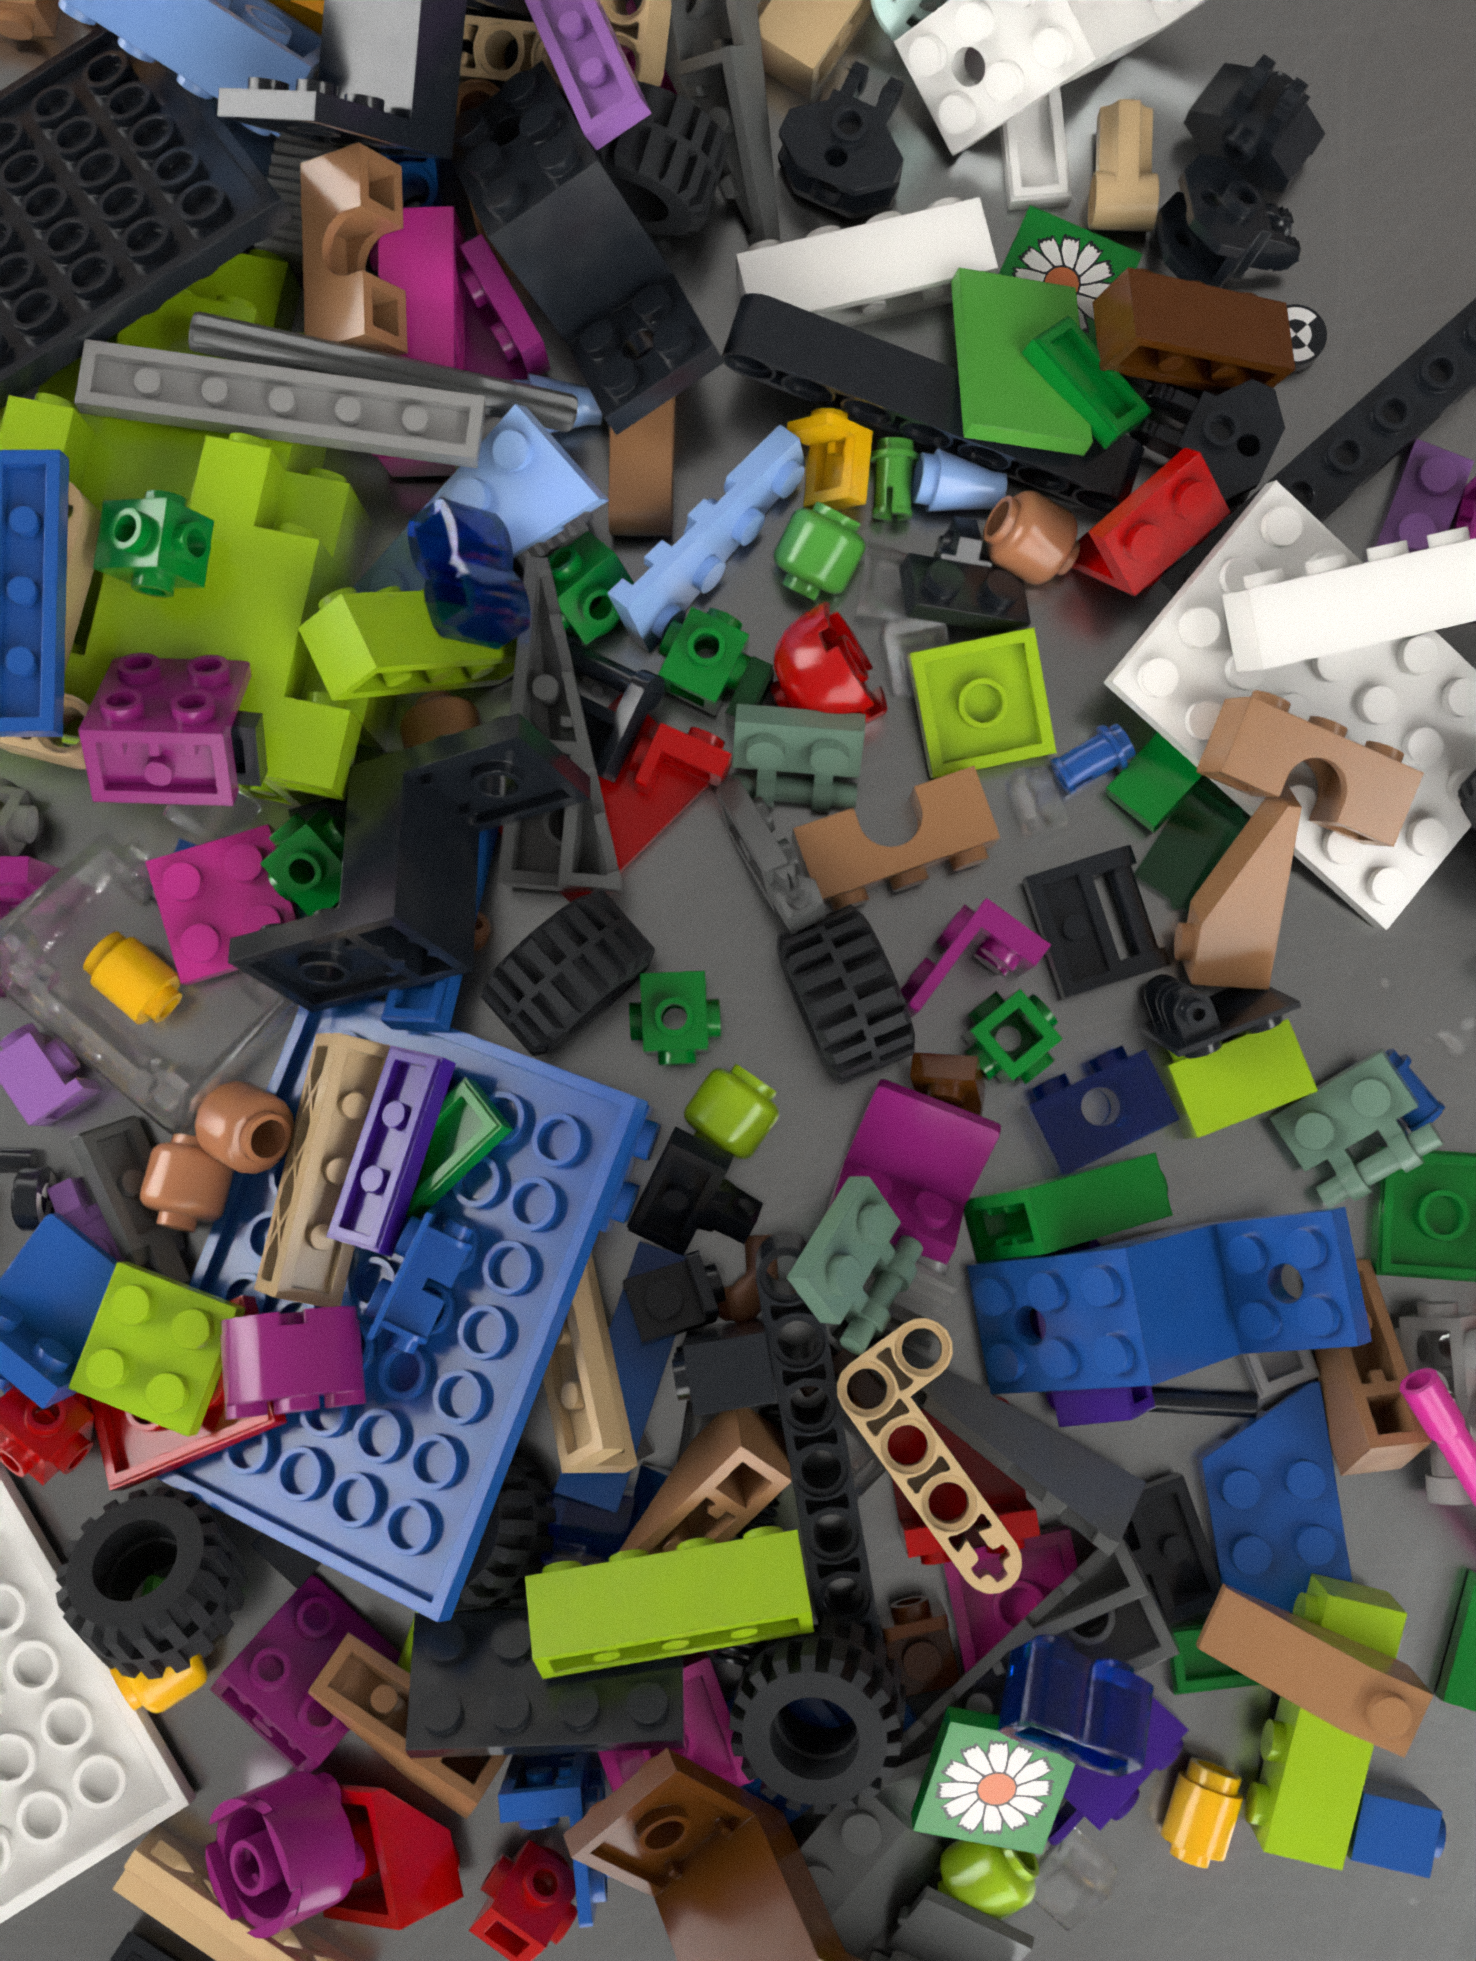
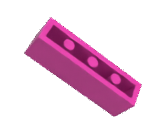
M454 206L403 208L404 228L382 236L376 241L369 252L373 272H378L379 278L406 291L408 353L400 356L465 370V287L459 276L460 273L465 271V260L460 245L465 243V230ZM372 454L373 457H378L392 477L452 476L456 471L455 465Z

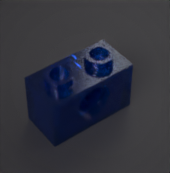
M1120 1045L1090 1059L1088 1063L1093 1072L1071 1083L1064 1072L1030 1089L1035 1100L1021 1106V1109L1053 1175L1064 1176L1180 1120L1146 1049L1127 1055L1123 1045ZM1091 1089L1103 1092L1108 1097L1111 1105L1108 1119L1099 1126L1088 1122L1081 1110L1082 1099Z

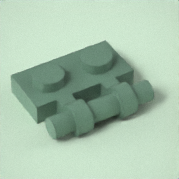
M737 704L732 768L757 770V775L732 773L731 780L738 777L750 798L753 799L761 796L769 808H773L774 802L810 804L811 811L830 812L831 806L855 808L857 783L833 781V777L859 778L866 714H833L810 709ZM776 771L814 774L813 779L777 777Z
M1383 1048L1318 1085L1317 1092L1289 1102L1272 1112L1269 1117L1305 1172L1325 1160H1328L1335 1170L1336 1176L1316 1187L1319 1196L1328 1208H1332L1350 1197L1355 1202L1373 1192L1371 1185L1401 1168L1406 1173L1425 1163L1424 1155L1444 1145L1440 1134L1431 1122L1408 1134L1398 1119L1418 1108L1419 1101ZM1379 1130L1388 1146L1358 1163L1348 1147Z
M865 1176L848 1177L786 1277L820 1323L841 1324L845 1318L849 1325L840 1338V1343L847 1351L856 1355H862L865 1352L872 1338L882 1336L891 1320L888 1310L898 1293L906 1292L917 1275L915 1263L923 1251L919 1241L906 1235L901 1236L895 1247H892L889 1241L901 1221L871 1178ZM872 1272L876 1279L866 1294L862 1287Z

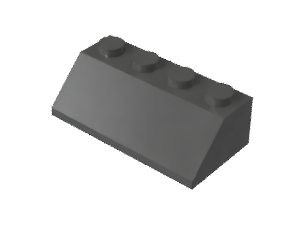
M886 1788L881 1789L870 1800L860 1793L858 1806L843 1811L839 1803L831 1804L829 1814H814L813 1805L791 1830L845 1951L859 1959L862 1958L900 1913L901 1907L908 1904L940 1866L941 1854L949 1846L937 1835L913 1831L911 1811Z

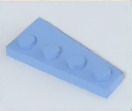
M515 404L481 442L478 468L460 466L354 585L357 593L376 592L390 586H399L401 591H419L432 585H441L443 590L461 589L475 584L487 575L497 574L512 564L513 558L538 542H546L563 531L565 524L585 511L592 512L609 501V499L526 406Z
M778 425L727 475L724 484V492L726 494L719 501L714 498L708 500L704 498L687 515L684 535L673 546L661 540L644 557V564L649 569L633 585L622 578L607 593L631 640L650 653L660 640H663L673 620L681 623L684 622L686 617L685 610L699 593H708L716 586L725 571V562L740 544L746 546L755 539L763 527L765 514L779 497L782 499L787 498L794 492L803 478L804 467L806 466L799 437L782 425Z

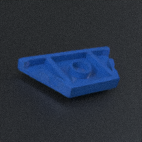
M1314 1379L1296 1385L1294 1387L1296 1391L1268 1411H1259L1256 1418H1250L1242 1423L1237 1433L1228 1439H1220L1196 1456L1211 1554L1221 1583L1292 1614L1299 1593L1307 1592L1311 1573L1352 1582L1320 1381Z

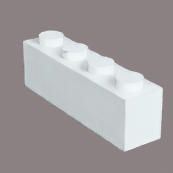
M948 197L935 201L926 210L901 215V213L896 211H888L875 215L866 224L841 229L839 226L829 225L811 231L806 238L785 243L773 239L757 242L747 248L746 252L736 254V282L740 298L744 294L749 293L764 294L851 327L953 303L951 281L959 267L997 274L998 265L980 197L961 201L957 197Z
M1468 526L1427 535L1429 548L1409 553L1407 540L1366 549L1368 562L1348 566L1346 554L1305 562L1307 576L1286 580L1284 567L1243 576L1245 590L1222 595L1236 673L1265 670L1476 621V538L1470 539Z

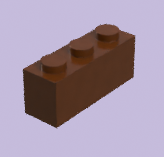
M1130 267L1125 269L1092 302L1097 348L1101 360L1099 366L1102 371L1109 369L1118 371L1122 375L1221 394L1250 379L1274 388L1296 370L1286 302L1259 297L1250 292H1237L1206 285L1201 281H1188L1156 274L1148 269H1134Z

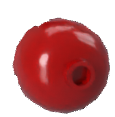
M827 601L822 602L802 614L786 628L775 646L773 657L774 669L778 680L770 684L772 695L779 707L810 709L833 714H866L865 725L886 714L888 706L882 687L879 686L870 691L866 680L869 679L867 670L870 671L873 667L865 651L840 613L836 611L830 615V603Z

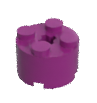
M357 1307L303 1309L304 1312L283 1314L271 1312L222 1320L220 1344L226 1420L268 1415L267 1402L273 1401L274 1415L315 1410L320 1408L319 1396L323 1395L325 1408L365 1404L366 1393L361 1332Z
M304 1771L292 1772L223 1801L215 1808L211 1815L209 1825L218 1822L216 1841L206 1845V1866L211 1886L221 1908L232 1921L243 1916L244 1919L255 1927V1929L246 1933L255 1938L271 1937L338 1904L348 1894L353 1880L361 1877L364 1873V1851L361 1845L353 1838L349 1820L341 1805L340 1787L334 1777L326 1772L317 1775Z

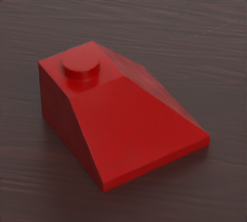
M338 1784L341 1791V1805L349 1820L353 1838L361 1845L364 1851L365 1870L361 1877L353 1880L348 1894L341 1902L323 1911L324 1918L400 1931L464 1897L459 1876L460 1858L448 1828L383 1788Z

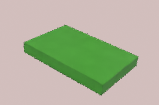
M959 267L951 281L964 438L1084 456L1093 443L1091 425L1044 380L1021 353L1034 337L1068 315L1080 327L1076 287Z

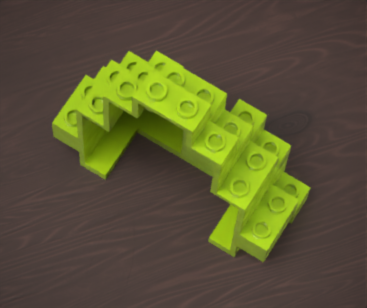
M252 249L249 251V254L240 253L221 265L212 275L193 283L164 302L158 310L144 315L109 338L107 342L221 358L194 352L189 348V329L195 312L200 311L292 331L301 287L289 263L285 262L282 257L266 250ZM82 356L55 373L46 383L39 386L34 400L8 395L6 406L0 409V450H61L69 458V482L73 483L100 513L103 500L144 499L145 491L163 490L185 497L188 500V508L214 520L205 588H175L173 597H154L138 593L131 589V584L94 569L64 674V693L73 695L91 705L112 660L133 653H150L158 658L194 659L203 655H218L227 660L248 661L251 668V678L238 711L263 713L268 772L261 787L238 784L239 792L248 798L292 807L309 804L311 794L345 801L349 785L350 766L354 764L357 746L363 745L385 750L397 695L332 701L298 629L300 625L320 610L318 603L322 598L336 590L354 587L360 580L373 524L351 484L346 483V478L336 472L322 469L327 447L263 439L239 432L227 434L80 413L74 401ZM84 718L73 720L65 727L62 737L63 743L75 745L80 741L78 729Z

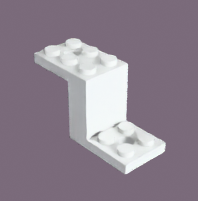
M949 0L895 40L894 44L952 156L966 150L1056 88L1127 55L1207 0ZM969 47L979 51L984 59L985 74L981 82L971 78L965 68L964 58Z

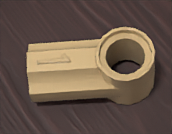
M1119 99L1111 105L1100 107L1097 116L1096 171L1092 175L1088 199V228L1090 230L1152 232L1154 229L1159 203V176L1157 173H1152L1153 108L1144 106L1141 100Z

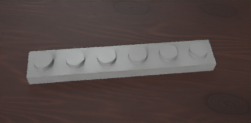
M88 339L84 341L74 401L80 413L227 434L239 432L263 439L470 468H478L486 411V399L482 395Z

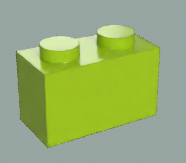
M1284 1019L1278 1026L1264 1032L1248 1034L1242 1031L1232 1035L1231 1039L1222 1042L1220 1049L1203 1057L1189 1059L1184 1056L1178 1057L1169 1051L1173 1061L1157 1067L1156 1071L1184 1139L1200 1138L1318 1091L1289 1019Z

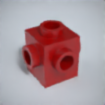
M13 1386L0 1398V1461L15 1475L24 1477L28 1473L42 1486L59 1470L64 1475L73 1471L84 1460L93 1446L90 1440L94 1414L91 1411L89 1400L85 1395L77 1393L42 1409L17 1387Z
M531 1840L512 1859L503 1853L495 1862L480 1887V1890L487 1894L488 1898L468 1931L510 1961H533L547 1947L550 1941L557 1945L563 1939L578 1914L577 1906L571 1903L576 1894L574 1871L569 1868L565 1858L558 1852L548 1847L538 1846Z

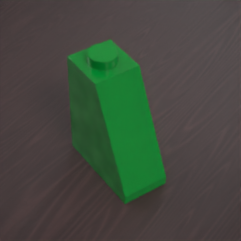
M1156 1152L1121 1158L970 1197L964 1208L977 1262L1047 1254L1173 1216L1168 1199L1167 1180L1160 1170Z

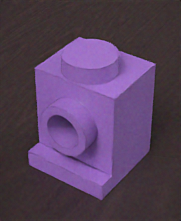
M34 1023L26 1024L14 1030L0 1042V1046L3 1049L0 1051V1084L29 1126L50 1127L102 1091L96 1080L79 1078L75 1071L80 1068V1063L71 1048L59 1037L52 1039L50 1035L40 1034Z

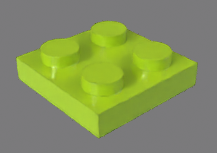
M1034 627L906 653L930 778H940L971 766H975V769L978 770L1057 753Z
M117 1262L68 1389L187 1437L197 1435L222 1372L221 1321L242 1317L246 1308L131 1262Z

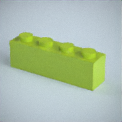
M472 584L455 590H443L441 585H432L419 591H401L399 586H390L376 592L357 593L354 587H347L336 590L322 598L318 603L320 610L298 627L332 701L502 684L514 675L520 606L511 588L483 589L481 584Z
M764 1526L746 1532L743 1539L717 1543L712 1538H694L677 1545L675 1551L650 1555L646 1550L630 1549L613 1554L609 1558V1562L582 1566L577 1561H560L545 1566L541 1574L525 1576L532 1659L542 1679L814 1632L798 1530L784 1532L782 1528L777 1526Z
M1311 1573L1307 1592L1299 1593L1293 1608L1294 1615L1395 1659L1408 1614L1388 1591ZM1282 1696L1279 1699L1275 1719H1268L1263 1727L1260 1751L1264 1763L1259 1783L1252 1782L1246 1794V1822L1251 1826L1263 1852L1342 1871L1374 1744L1336 1728Z

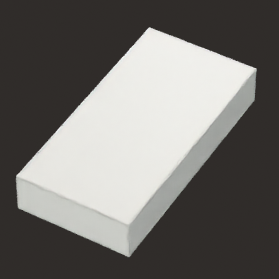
M1058 87L999 127L1008 211L1026 210L1030 205L1036 208L1069 206L1072 192L1060 87Z

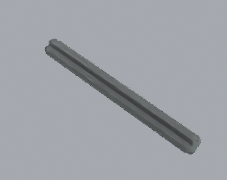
M200 311L193 314L190 323L189 348L198 353L236 361L482 395L486 399L485 415L503 418L515 404L526 406L545 428L562 432L571 431L577 417V397L566 392Z

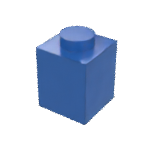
M1365 1779L1346 1855L1351 1861L1430 1879L1434 1858L1441 1856L1446 1842V1825L1442 1818L1443 1811L1421 1791Z

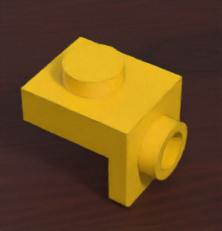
M818 408L813 410L809 417L787 422V430L799 437L800 443L809 446L803 504L805 508L813 509L816 501L834 510L866 504L873 431L849 420L848 414L842 410Z

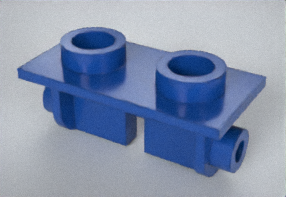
M437 1207L427 1211L423 1220L415 1216L410 1218L394 1253L404 1257L393 1282L385 1278L380 1280L366 1307L364 1315L374 1319L366 1338L373 1340L385 1328L394 1333L389 1343L404 1352L414 1354L419 1344H427L429 1334L446 1299L424 1289L428 1278L449 1288L453 1287L469 1251L474 1246L469 1241L474 1230L472 1227L453 1218L448 1219L445 1228L435 1224L441 1210Z

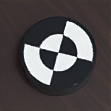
M1292 304L1287 305L1296 369L1293 372H1298L1311 366L1320 355L1327 341V329L1323 319L1316 311L1304 305Z
M23 1167L14 1179L11 1191V1213L15 1225L21 1231H35L47 1214L55 1212L47 1192V1188L58 1184L56 1174L51 1167Z

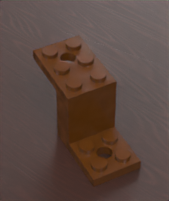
M668 1747L659 1755L650 1758L642 1764L635 1775L606 1799L594 1804L581 1820L563 1834L572 1859L654 1897L677 1961H863L845 1951L784 1813Z

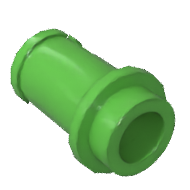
M886 437L876 441V450L872 451L870 456V462L876 464L873 518L892 521V513L897 514L898 521L912 518V467L919 461V453L913 451L914 441L902 437Z

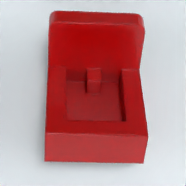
M660 723L654 738L646 735L641 738L631 760L629 770L637 773L634 781L636 790L649 796L664 763L718 787V785L725 782L732 766V753L722 750L725 742L708 731L697 727H690L688 734Z

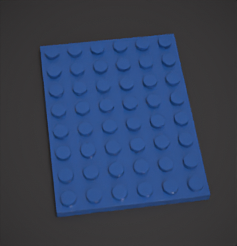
M372 997L314 1013L299 1006L267 1087V1091L286 1102L293 1114L294 1123L316 1034L342 1033L389 1046L393 1045L444 1057L456 1063L446 1095L465 1077L476 1081L513 1130L430 1208L437 1207L441 1209L435 1224L445 1228L449 1218L472 1227L474 1230L469 1241L474 1246L469 1251L452 1288L428 1278L424 1289L446 1299L429 1334L427 1344H419L414 1354L404 1352L389 1343L394 1333L385 1328L373 1340L366 1338L374 1322V1319L364 1315L371 1296L382 1278L393 1282L404 1257L396 1253L389 1257L355 1246L341 1306L357 1307L358 1320H360L366 1403L325 1408L324 1395L319 1396L320 1408L311 1411L286 1413L287 1423L155 1478L180 1491L184 1490L193 1494L201 1502L436 1622L449 1621L457 1605L648 1101L450 1027L449 1032L392 1030L381 1021L385 1002ZM287 1152L283 1159L271 1169L258 1174L234 1171L224 1213L212 1225L189 1286L227 1301L241 1295L254 1296L259 1314L304 1312L303 1309L321 1307L274 1298L254 1290ZM423 1214L419 1219L423 1220L425 1214ZM405 1216V1219H404V1222H403V1225H402V1228H401V1231H400V1234H399L397 1243H398V1241H399V1239H400V1236H401V1234H402L404 1228L406 1227L408 1221L410 1220L409 1217H406V1216Z

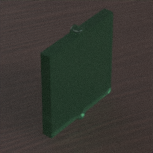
M1197 787L1170 816L1134 871L1135 879L1169 900V908L1171 910L1183 909L1189 913L1191 899L1249 821L1242 816V808L1239 806L1229 808Z

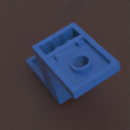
M1345 1206L1175 1226L1088 1250L984 1261L967 1266L991 1395L1152 1386L1240 1354L1357 1347L1372 1342ZM1285 1264L1293 1266L1302 1277L1303 1292L1299 1299L1291 1296L1282 1284L1281 1273ZM1032 1308L1039 1311L1044 1318L1046 1324L1044 1339L1039 1338L1031 1327L1030 1312Z

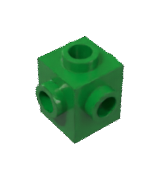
M163 490L145 491L144 499L103 500L93 569L131 584V589L138 593L154 597H173L175 588H205L214 520L188 508V500L185 497Z
M587 531L569 546L554 551L548 557L564 629H568L585 645L589 644L596 637L611 631L619 621L620 617L607 593L622 578L631 585L634 584V581L615 552Z
M691 607L684 623L673 620L658 651L659 655L666 658L658 673L665 681V692L715 716L728 689L736 691L752 658L746 654L749 634L741 630L743 624L734 616L716 608H709L707 613ZM703 654H709V655H712L713 657H711V658H702V657H700V656L703 655Z
M324 807L307 822L298 812L269 837L270 841L277 848L260 863L268 872V879L275 891L284 899L296 902L308 916L313 915L319 909L331 908L340 900L346 821L339 816H332Z
M705 970L640 973L641 1002H629L631 1041L643 1040V1052L646 1055L658 1054V1066L697 1064L696 1052H709V1037H721L719 998L707 999ZM673 1010H680L687 1015L686 1023L681 1028L675 1030L664 1026L666 1015Z
M1021 989L1009 995L1005 1000L997 991L991 994L967 1015L975 1025L962 1035L971 1045L964 1051V1054L967 1056H978L983 1077L990 1081L994 1076H997L1003 1084L1014 1081L1017 1077L1024 1084L1030 1082L1054 1062L1055 1059L1048 1051L1063 1039L1053 1028L1058 1024V1021L1050 1009L1036 995L1032 994L1027 997ZM1000 1028H1010L1016 1033L1018 1042L1012 1051H1004L996 1041V1034Z

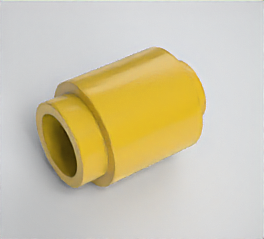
M119 931L112 932L92 949L84 961L83 970L91 976L90 984L138 1025L150 1019L155 1023L161 1022L172 1013L182 999V993L178 991L181 984L178 973L134 936L126 938Z
M1194 1757L1190 1758L1187 1771H1179L1160 1833L1165 1840L1171 1843L1169 1851L1171 1855L1185 1863L1200 1868H1208L1210 1860H1225L1244 1798L1238 1792L1242 1780L1238 1774L1213 1762Z

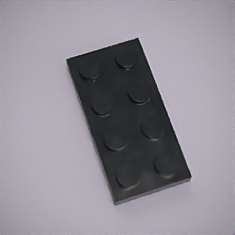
M528 1609L453 1612L451 1620L436 1622L420 1613H415L405 1748L410 1758L666 1749L667 1747L670 1749L685 1748L684 1655L542 1679L532 1659Z

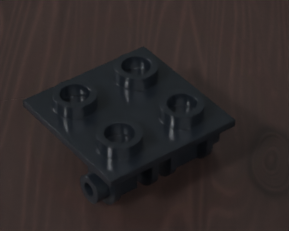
M1160 974L1150 979L1144 990L1145 1002L1152 1020L1140 1024L1138 1027L1140 1032L1176 1056H1184L1189 1059L1199 1058L1222 1047L1221 1040L1242 1031L1248 1034L1260 1033L1278 1026L1283 1021L1282 1015L1302 1006L1299 1000L1270 986L1269 990L1231 987L1208 997L1170 975Z

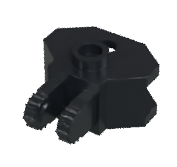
M1265 54L1256 62L1254 67L1224 63L1188 110L1183 123L1203 153L1223 158L1253 186L1284 193L1297 171L1309 155L1314 153L1325 136L1324 130L1307 104L1310 96L1305 93L1309 85L1298 77L1293 80L1283 72L1273 71L1276 62Z
M855 61L840 91L833 89L828 100L790 108L779 129V138L783 145L778 153V162L794 193L850 219L889 210L899 189L904 161L888 129L889 122L899 103L905 84L896 78L890 77L881 90L876 107L863 102L858 98L865 90L870 68ZM825 181L836 186L839 191H828L822 182Z
M1200 153L1178 179L1180 192L1177 191L1157 213L1155 225L1163 261L1179 279L1201 281L1206 285L1221 288L1230 277L1241 279L1249 267L1266 271L1272 269L1273 272H1281L1282 270H1288L1296 262H1299L1300 243L1296 237H1291L1292 224L1294 223L1292 213L1289 212L1288 208L1284 209L1283 206L1278 208L1276 204L1266 203L1261 187L1249 184L1221 157ZM1176 237L1185 239L1190 246H1183L1177 241Z
M1250 379L1216 396L1204 390L1198 399L1164 383L1160 384L1157 382V384L1149 385L1144 396L1146 404L1157 412H1162L1163 415L1185 424L1180 433L1161 423L1158 424L1154 420L1145 418L1138 426L1129 431L1130 437L1136 439L1147 449L1168 458L1167 462L1185 447L1201 452L1229 510L1242 505L1247 500L1250 491L1255 489L1260 483L1285 430L1276 390L1254 379Z

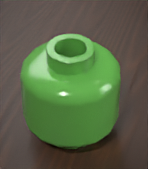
M816 501L813 509L799 508L795 510L773 552L775 564L787 572L782 584L814 601L820 590L829 594L842 593L846 589L865 552V541L857 533L861 524Z

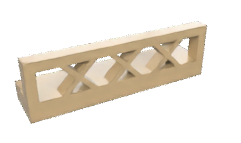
M342 1033L316 1034L254 1290L274 1298L315 1306H341L355 1246L327 1238L326 1235L390 1049L389 1045Z
M591 1251L543 1380L562 1473H626L637 1467L638 1464Z
M156 1825L134 1850L124 1865L125 1871L113 1887V1890L215 1961H355L301 1923H297L268 1938L260 1939L247 1934L246 1932L255 1929V1927L244 1919L243 1916L232 1921L221 1908L211 1886L206 1866V1857L159 1825Z

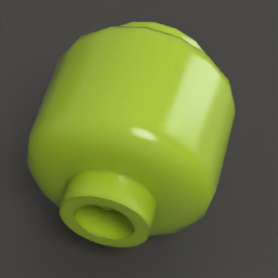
M737 1064L734 1065L731 1071L724 1068L713 1069L685 1107L684 1118L696 1130L693 1134L694 1136L734 1154V1157L738 1159H747L754 1154L779 1117V1110L772 1101L777 1092Z
M956 1840L941 1854L940 1871L942 1880L938 1882V1891L1000 1921H1004L1032 1901L1036 1892L1035 1878L1040 1873L1039 1865L1034 1853Z

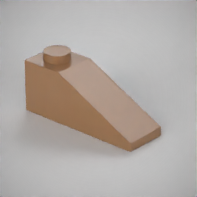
M1284 785L1280 797H1266L1191 899L1187 923L1179 922L1177 925L1174 939V955L1177 961L1183 962L1191 985L1269 990L1302 806L1288 785Z
M1370 1259L1356 1260L1372 1342L1357 1347L1315 1349L1316 1366L1320 1374L1318 1381H1320L1329 1440L1341 1476L1401 1469L1432 1442L1399 1390L1400 1383L1409 1375Z
M749 1407L720 1412L691 1441L618 1552L642 1549L648 1551L651 1555L675 1551L677 1545L694 1538H712L717 1543L731 1541L792 1482L784 1432Z
M1224 1583L1196 1642L1199 1650L1336 1728L1405 1758L1434 1696L1408 1664Z
M348 1632L308 1690V1694L412 1783L467 1819L480 1802L508 1755L410 1758L405 1748L411 1674Z

